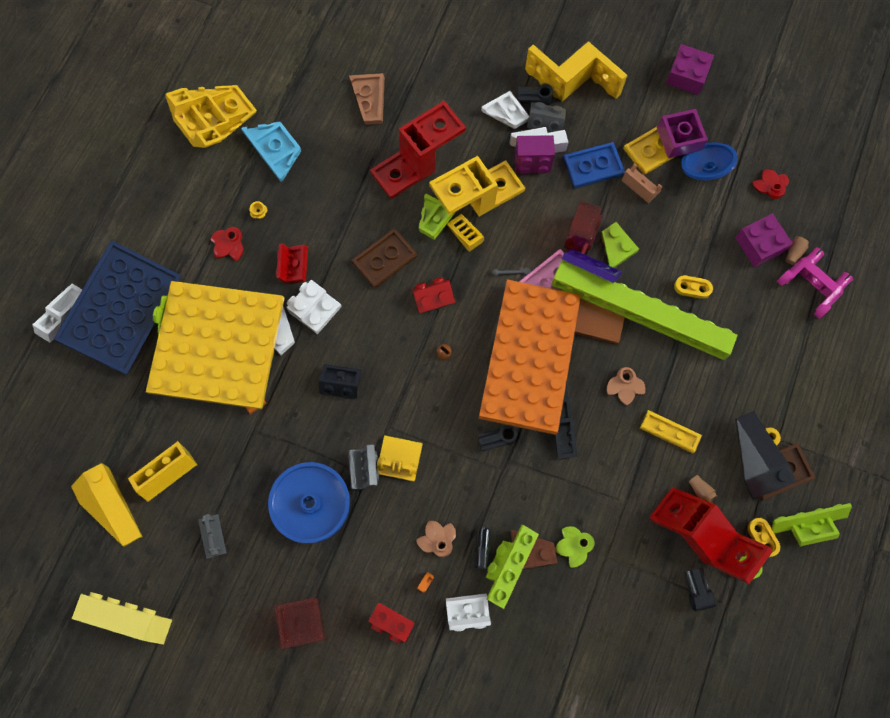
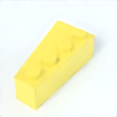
M90 592L89 596L80 595L72 619L139 640L164 645L172 622L171 619L155 615L156 611L143 608V611L137 610V605L127 602L125 606L119 605L120 600L108 597L107 601L102 600L103 595Z

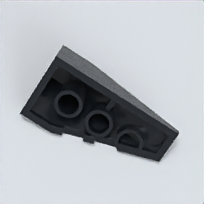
M753 411L736 418L738 442L740 443L742 454L740 457L744 468L743 479L752 499L797 482L787 461L756 413Z

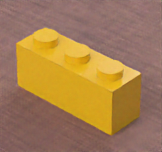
M177 441L128 479L135 491L149 502L194 468L197 463L189 451Z

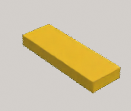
M649 410L646 412L640 429L691 453H695L702 436Z

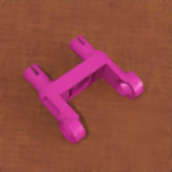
M814 248L807 257L801 258L790 270L788 269L777 282L783 286L788 284L798 273L827 297L815 309L814 315L820 319L831 309V306L843 294V289L853 281V278L849 276L845 280L849 273L844 272L834 282L815 265L824 256V252L821 251L816 255L820 248Z

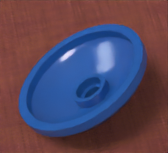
M712 142L706 143L702 151L685 154L681 163L682 169L687 176L696 180L711 181L722 178L735 168L738 159L736 151L731 146Z

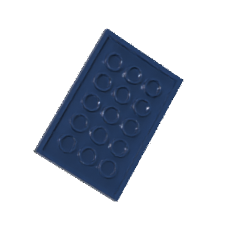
M111 240L57 332L54 341L127 376L156 324L153 321L155 307L160 306L163 295L168 297L171 281L179 282L181 275Z

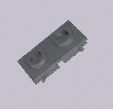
M207 514L202 516L198 521L206 559L226 554L219 515L211 516Z

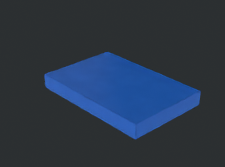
M614 142L565 154L562 158L574 189L621 177L625 174Z

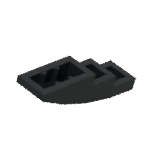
M567 381L557 435L553 434L558 459L577 457L574 420L571 414Z

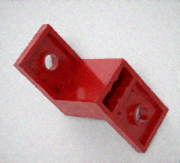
M442 101L399 128L400 151L370 169V173L388 197L393 199L434 173L436 150L464 133L466 127L448 104ZM438 122H442L445 124V126L443 128H437L435 124ZM393 172H397L400 174V177L392 178L390 175Z
M674 487L671 488L649 517L652 522L681 534L703 563L750 584L773 552L769 546L738 534L716 504ZM747 556L745 560L739 561L741 557Z

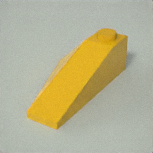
M101 463L84 472L71 486L79 504L122 546H126L143 537L109 467Z

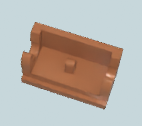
M635 163L631 169L628 168L625 171L622 179L627 186L648 203L660 193L662 188L660 184L656 186L637 170Z

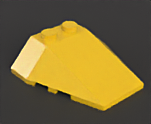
M237 85L215 86V89L198 87V90L181 88L165 95L174 122L193 147L206 148L221 142L257 111Z

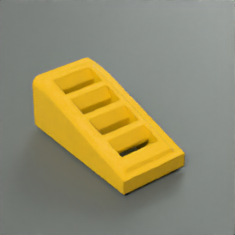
M462 214L447 223L449 229L469 252L483 243L484 236ZM461 220L462 223L455 227L454 224ZM466 226L464 230H462L461 232L459 231V229ZM468 231L471 232V233H469V234L466 235V236L463 235V234H465V233L468 232Z

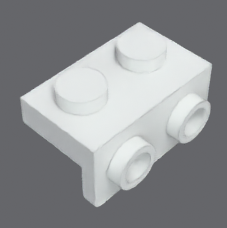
M487 594L446 598L449 630L463 631L466 628L472 627L482 629L491 625Z

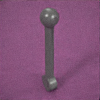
M524 268V270L494 269L492 274L494 276L499 274H524L527 276L531 270L530 268Z

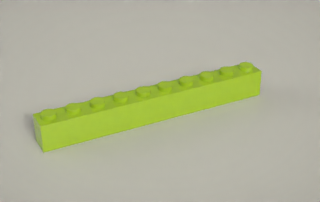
M565 260L561 261L551 283V286L580 294V298L622 315L629 320L722 360L731 355L738 336L732 333L730 329L718 327L711 321L697 318L695 314L683 312L678 307L667 305L658 298H651L641 291L632 290L623 283H612Z

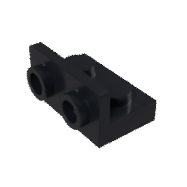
M324 364L319 379V393L357 399L362 370Z

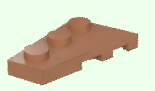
M384 74L349 76L365 125L383 124Z

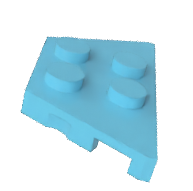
M281 122L269 125L261 124L257 128H241L250 143L279 181L282 182L301 152L297 142Z

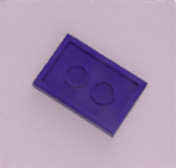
M575 249L565 252L562 257L563 260L612 283L617 281L622 274V271Z

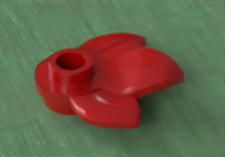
M765 169L762 172V179L753 181L752 185L757 191L768 193L770 198L779 199L786 192L789 178L786 174L777 175L775 171Z
M229 227L226 230H218L211 236L210 240L216 244L214 246V256L216 259L223 258L228 254L235 261L240 259L244 249L241 243L242 232L240 229ZM231 233H235L233 239L230 238Z

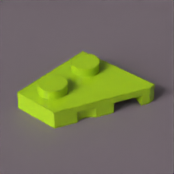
M425 194L419 231L435 240L455 212L449 215L439 200Z
M617 222L601 233L609 266L617 267L639 250Z

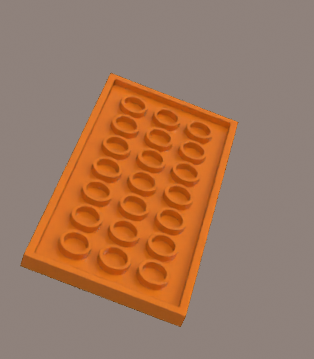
M507 280L478 419L557 435L580 294Z

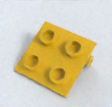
M384 435L376 471L380 475L415 482L423 443Z

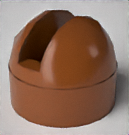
M447 344L440 345L437 348V357L440 360H448L452 354L450 346ZM441 348H444L448 352V354H446Z

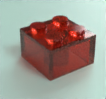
M580 201L564 248L569 250L575 249L583 254L586 253L587 249L591 250L603 217L600 215L601 207Z
M317 597L275 606L281 649L326 641L320 602Z

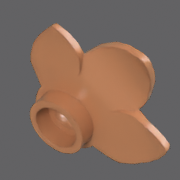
M624 367L618 371L616 377L609 380L607 393L608 395L618 394L620 401L625 405H629L633 401L635 393L645 394V384L636 377L635 372L631 368ZM623 375H628L629 380H625Z
M428 521L425 529L426 536L416 539L418 546L426 553L434 552L438 557L448 556L452 552V541L456 537L454 526L450 523L442 527L436 521ZM445 544L446 546L445 548L440 549L439 545Z

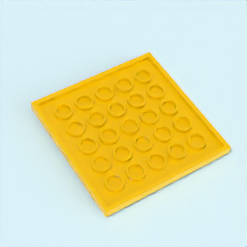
M171 281L146 392L148 394L262 410L284 297L281 295Z

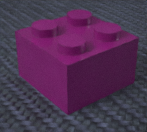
M681 44L666 84L699 95L714 55Z
M696 109L662 116L657 125V130L668 158L702 151L708 141Z
M554 135L517 136L514 151L515 173L546 174L551 172L555 157Z
M773 213L742 228L735 237L754 267L785 253L793 244Z

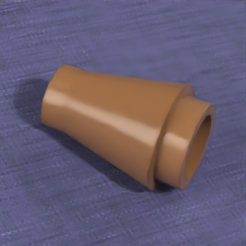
M799 236L791 240L793 244L790 246L785 259L791 265H795L809 248L808 240Z
M698 475L689 481L697 497L709 502L717 498L716 490Z

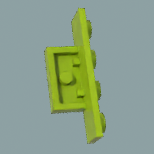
M850 503L844 505L837 504L830 508H819L812 512H800L788 517L781 516L774 519L771 529L774 534L792 530L799 546L837 539L840 533L833 521L848 518L852 505Z
M521 525L513 543L503 541L496 551L497 554L489 565L486 575L487 579L494 582L487 596L488 601L503 609L505 608L537 540L538 533Z

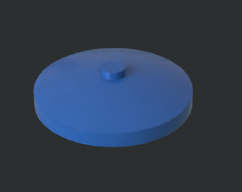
M315 462L300 463L285 470L274 482L268 499L269 514L277 530L286 538L302 544L319 543L335 535L345 523L350 508L349 492L341 476L332 468Z

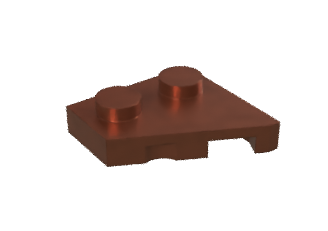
M515 530L510 531L512 543L518 533ZM537 538L523 569L557 564L554 543Z

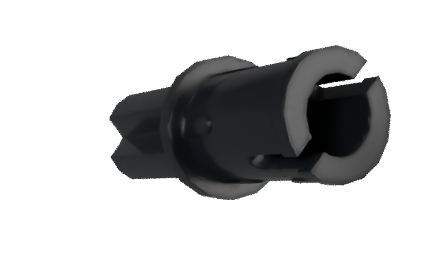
M489 528L479 529L478 547H475L477 549L475 568L488 569L489 551H491V548H489L491 530Z

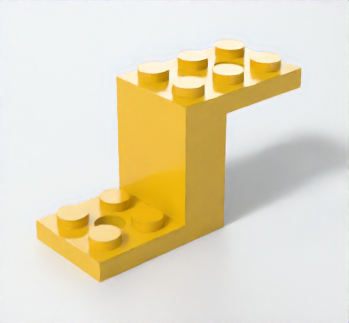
M589 41L560 66H557L535 45L528 48L525 65L527 73L535 77L540 85L549 84L553 88V96L563 102L590 77L615 99L621 95L627 74Z
M478 156L429 182V186L449 215L471 204L480 217L525 191L524 185L506 160L487 170ZM502 181L505 183V186L498 187L496 182ZM453 186H457L461 191L453 193L450 189Z

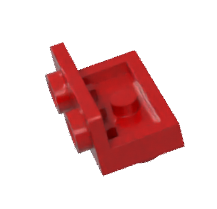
M283 243L279 244L276 269L278 280L286 285L306 282L308 247L306 245L287 247Z
M443 277L434 279L433 283L430 284L425 282L416 284L415 288L411 289L419 313L455 303L450 281Z
M381 603L377 604L368 621L372 624L371 628L380 634L384 630L391 634L389 639L398 644L401 641L406 643L414 626V622Z

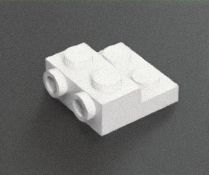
M310 280L309 283L304 282L301 285L300 293L296 297L292 296L288 300L287 310L292 316L318 334L341 308V304L329 296L326 290L313 280Z

